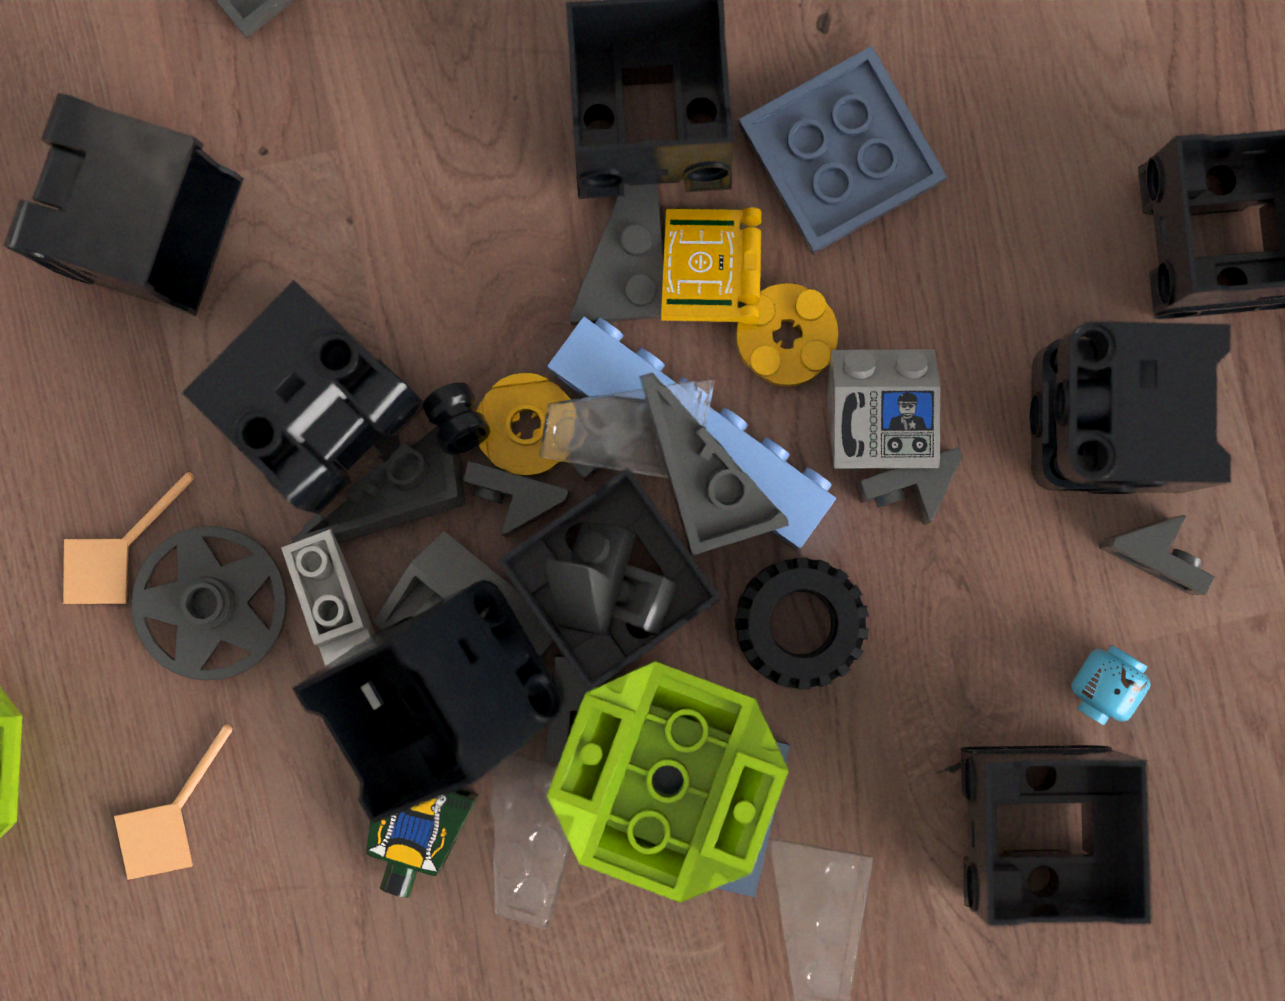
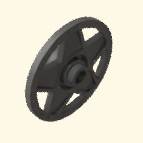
M217 526L187 529L176 533L159 544L141 566L132 593V617L143 646L163 667L180 676L196 680L225 679L241 674L255 666L274 647L283 630L287 614L285 581L280 568L271 554L248 535L233 529ZM205 537L231 540L250 550L253 555L222 566ZM177 547L178 581L147 589L157 565ZM269 578L272 582L275 601L270 628H268L249 604ZM147 618L177 625L175 659L157 643L148 625ZM221 640L252 652L246 658L228 667L203 669Z

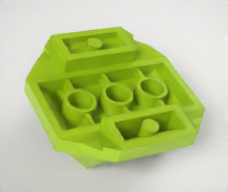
M654 661L585 693L549 788L547 798L580 865L681 903L752 873L789 770L755 698ZM671 765L681 771L684 780L678 791L664 794L655 788L652 776L661 766Z

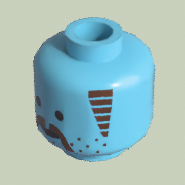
M1112 644L1108 651L1104 649L1093 650L1071 684L1073 693L1082 700L1077 709L1102 725L1106 724L1109 717L1119 722L1128 721L1150 689V680L1144 674L1148 666Z

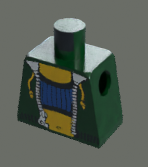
M459 789L372 824L370 821L366 854L388 862L380 889L391 895L408 898L410 897L417 871L430 876H437L473 810L479 794Z

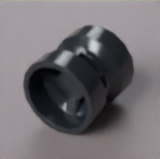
M464 382L451 383L438 388L424 400L422 405L429 422L438 426L439 431L436 436L444 453L447 454L467 452L483 443L491 432L484 415L476 412L474 408L476 403L475 397L469 385Z

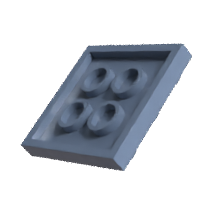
M872 46L745 115L738 121V126L812 255L940 185L947 179L944 170Z

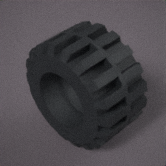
M794 558L768 566L751 579L746 585L744 593L739 598L735 629L740 650L755 670L778 685L806 690L811 687H824L832 684V680L839 676L843 677L851 670L849 668L854 660L858 661L863 653L861 647L864 639L868 640L869 628H866V617H869L867 606H863L860 598L863 594L858 586L853 585L849 581V576L844 571L830 566V563L820 559ZM795 592L810 593L818 597L828 608L831 618V628L825 643L817 650L807 654H794L783 649L775 641L770 628V618L776 604L783 597Z

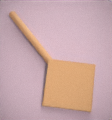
M191 472L185 473L122 539H64L63 604H128L129 546L194 480V475Z
M226 724L222 727L172 804L114 816L127 880L193 866L181 808L231 734V725Z

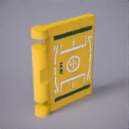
M755 207L745 208L744 210L666 209L661 321L741 322L748 325L759 322L760 310L757 307L743 306L738 308V302L755 304L760 300L762 232L760 229L753 227L760 225L762 222V211ZM740 224H744L746 226L751 227L740 229Z

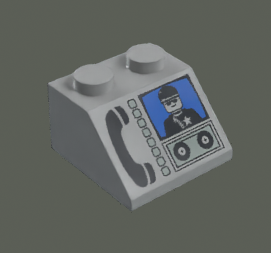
M935 349L831 350L827 401L834 468H939L941 386Z

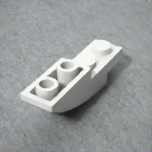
M331 530L281 548L314 645L319 647L325 666L375 634L355 581ZM367 683L361 687L375 710L381 704L370 685Z

